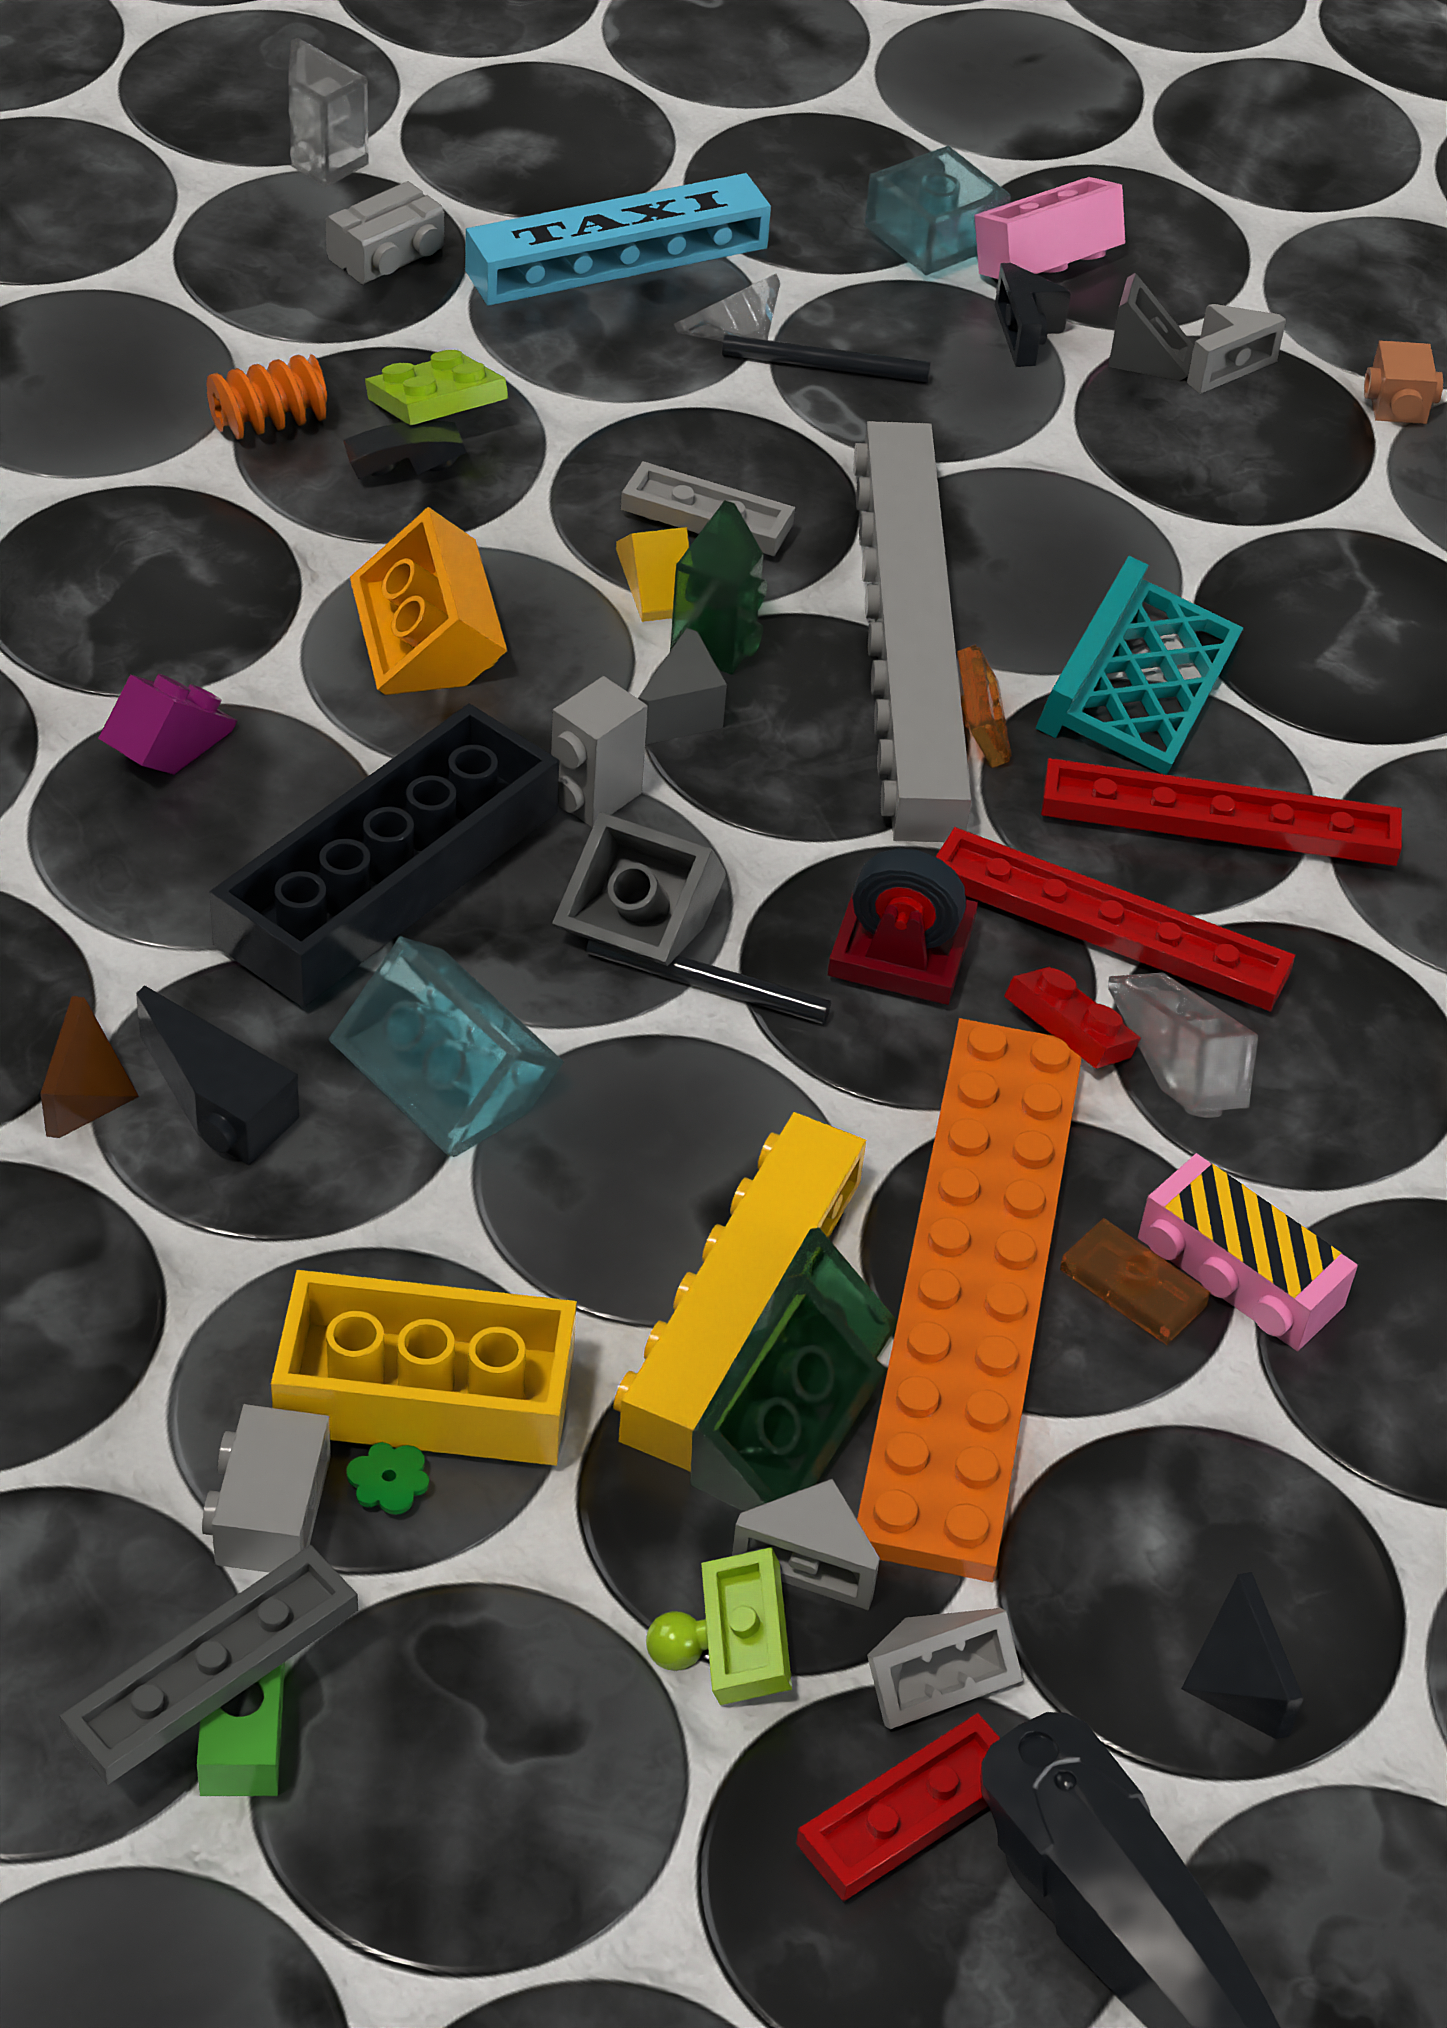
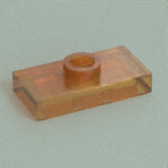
M975 644L957 651L964 695L961 696L963 722L967 729L971 731L989 765L993 768L1009 762L1012 755L999 681L981 648H978Z
M1105 1218L1098 1222L1062 1257L1061 1271L1166 1345L1207 1307L1210 1291Z

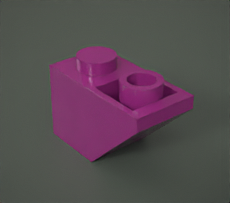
M130 674L98 739L141 766L176 774L232 732L238 720L219 710L218 707L222 700L199 686L189 684L186 687L162 674H158L154 681Z

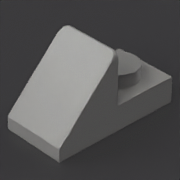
M1218 304L1208 305L1200 339L1195 341L1192 351L1187 384L1201 394L1277 362L1286 319L1280 314Z

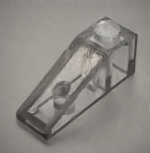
M1165 973L1109 976L1108 990L1128 1028L1141 1037L1138 1047L1162 1091L1182 1104L1187 1113L1198 1117H1219L1222 1115L1223 1110L1249 1108L1258 1035Z

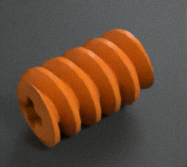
M310 354L308 361L301 355H295L289 359L288 365L280 359L273 360L269 363L267 370L260 364H254L248 368L247 374L238 368L232 369L228 372L226 380L218 373L207 376V397L212 419L220 432H223L224 427L229 426L237 440L244 438V422L248 421L256 434L262 435L265 433L266 417L271 418L278 431L285 428V413L291 412L298 426L306 423V408L311 407L318 421L326 419V385L319 362L312 354Z

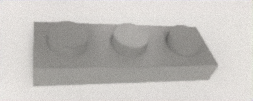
M642 461L621 495V510L679 528L687 527V530L699 535L709 536L771 556H775L794 524L795 507L644 461Z

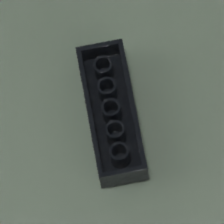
M468 703L209 891L213 945L304 1008L558 813L560 760Z

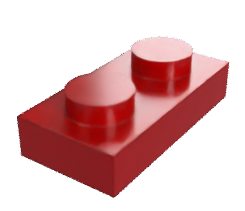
M1050 966L1013 976L1004 995L1007 1000L1049 1033L1063 1040L1072 1051L1095 1069L1131 1058L1141 1040L1139 1035L1123 1024V1019L1119 1013L1108 1006L1097 1004L1077 988L1076 981L1070 975Z

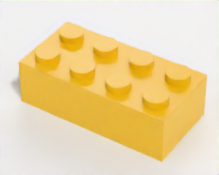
M296 1270L271 1381L272 1408L329 1416L330 1440L369 1445L384 1442L395 1448L409 1445L422 1451L557 1466L574 1356L577 1301Z

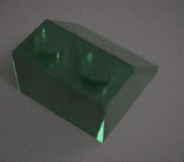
M723 501L676 564L670 644L671 651L686 628L697 631L718 670L731 675L746 655L753 656L759 647L763 634V625L757 622L758 610L764 601L767 591V580L761 578L764 554L735 503Z

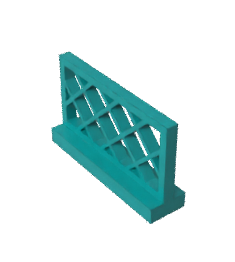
M1128 556L1055 683L1035 728L1056 738L1061 728L1065 726L1148 768L1167 775L1229 658L1243 627L1144 580L1143 577L1149 565ZM1145 602L1164 611L1169 619L1151 621L1142 606ZM1205 631L1224 642L1222 644L1202 646L1194 632ZM1178 634L1185 648L1167 650L1160 636ZM1143 638L1151 652L1133 655L1125 640ZM1194 663L1202 677L1184 680L1176 665ZM1160 667L1168 682L1149 684L1141 669ZM1125 671L1132 686L1114 689L1106 674ZM1176 696L1184 712L1166 714L1158 699ZM1141 701L1149 716L1130 719L1122 703ZM1106 706L1114 721L1102 722L1084 713L1083 710L1084 708ZM1158 731L1167 747L1166 752L1143 742L1139 733Z

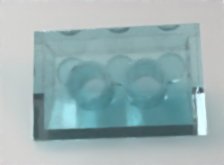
M401 936L328 1039L440 1149L452 1157L460 1155L528 1114L564 1063L557 1054L443 949Z

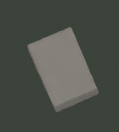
M833 1479L740 1513L735 1527L732 1556L772 1547L780 1562L781 1582L869 1610L873 1600L880 1558Z

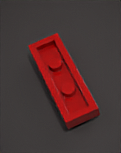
M976 1713L798 1828L797 1846L843 1902L988 1806L981 1794V1764L990 1746L999 1740L1000 1737L982 1716Z

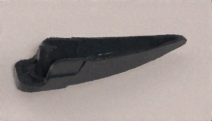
M1045 1712L1018 1725L990 1746L981 1764V1794L993 1815L997 1829L998 1846L1005 1853L1012 1876L1024 1892L1055 1923L1057 1935L1148 2028H1280L1265 1996L1228 1931L1172 1844L1152 1818L1142 1792L1085 1721L1064 1712Z

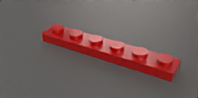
M1048 758L1041 810L1042 816L1397 866L1401 853L1402 808Z
M957 827L953 828L936 855L937 858L955 870L965 887V895L1270 1012L1292 970L1295 954Z

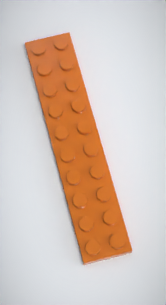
M959 1018L857 1521L880 1560L993 1583L1082 1059L1063 1040L1052 1035Z

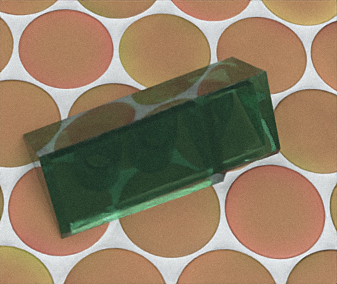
M819 1227L808 1231L692 1433L690 1485L744 1512L814 1486L886 1372V1369L877 1360V1357L896 1329L897 1319Z

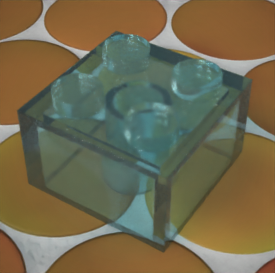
M948 145L870 174L865 226L927 276L978 256L974 215L1010 203L1011 194Z

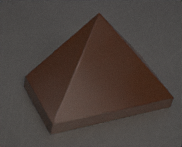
M71 997L40 1093L46 1137L61 1138L139 1097L85 997Z

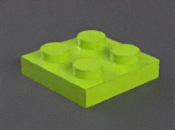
M459 350L436 352L431 355V361L417 365L410 363L388 365L382 369L381 375L365 379L368 399L410 426L508 399L505 377L485 367L484 364L464 355Z

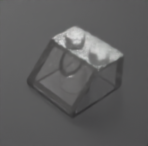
M300 38L292 40L290 42L288 78L291 166L324 187H327L369 164L367 78Z

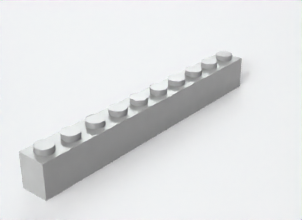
M867 421L865 442L855 443L853 470L854 476H863L858 477L856 508L857 510L866 511L860 514L859 544L860 546H869V548H864L862 581L872 582V585L867 584L865 593V618L875 619V622L869 623L868 655L878 656V660H873L871 669L872 695H881V699H876L874 732L875 734L885 736V739L879 740L877 754L878 775H888V780H883L881 786V815L891 816L893 841L945 842L954 827L967 831L971 806V790L932 424Z

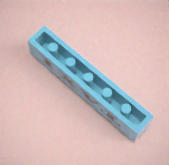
M743 173L466 228L465 272L486 305L489 306L766 249L768 246L771 205L748 174Z

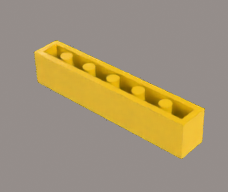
M793 1112L780 1135L774 1132L770 1133L759 1156V1171L753 1180L745 1177L735 1192L730 1208L732 1216L726 1226L716 1224L712 1229L703 1250L702 1261L704 1263L698 1273L695 1274L689 1271L683 1277L673 1303L675 1311L668 1323L659 1320L653 1327L644 1350L645 1362L638 1373L628 1371L618 1387L613 1404V1409L620 1412L618 1442L694 1474L696 1473L859 1186L866 1139Z

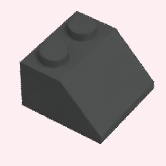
M599 812L552 924L555 928L668 966L704 929L726 876V871L711 848Z

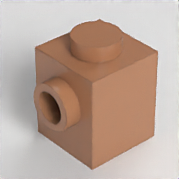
M1379 341L1373 366L1367 368L1364 380L1365 399L1372 400L1375 421L1427 424L1432 403L1440 402L1443 391V374L1435 370L1431 344Z

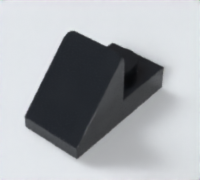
M1001 263L995 308L1015 367L1036 366L1039 345L1046 343L1047 334H1059L1065 330L1071 296L1070 292L1065 287L1013 263Z

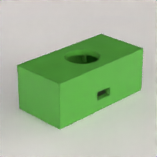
M285 1662L254 1683L259 1686L264 1695L263 1702L257 1711L247 1716L236 1717L225 1713L219 1707L200 1721L197 1755L200 1796H278Z

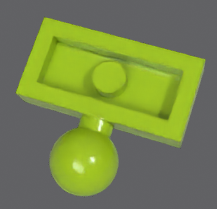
M772 1547L701 1563L706 1619L697 1621L687 1613L671 1611L657 1617L647 1631L646 1648L650 1658L658 1666L667 1670L679 1671L687 1669L699 1660L703 1650H709L712 1692L720 1705L792 1690L780 1562Z

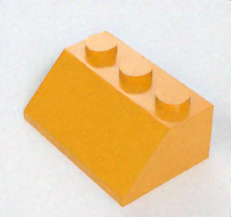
M429 507L350 576L378 691L385 695L467 686L482 672L495 665L498 659L507 652L476 539Z

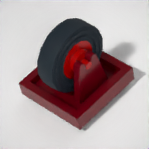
M897 848L880 852L864 864L858 876L829 958L827 976L949 1005L975 923L978 902L966 899L965 887L957 873L939 858L919 850Z

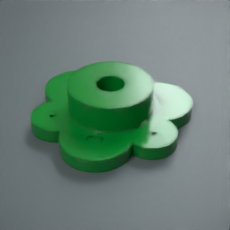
M376 1443L369 1449V1456H359L353 1459L347 1466V1479L353 1487L357 1488L356 1499L358 1503L364 1507H374L379 1504L380 1508L389 1514L396 1515L408 1511L413 1505L414 1495H422L429 1488V1477L423 1472L425 1464L424 1455L414 1446L405 1445L394 1450L387 1443Z

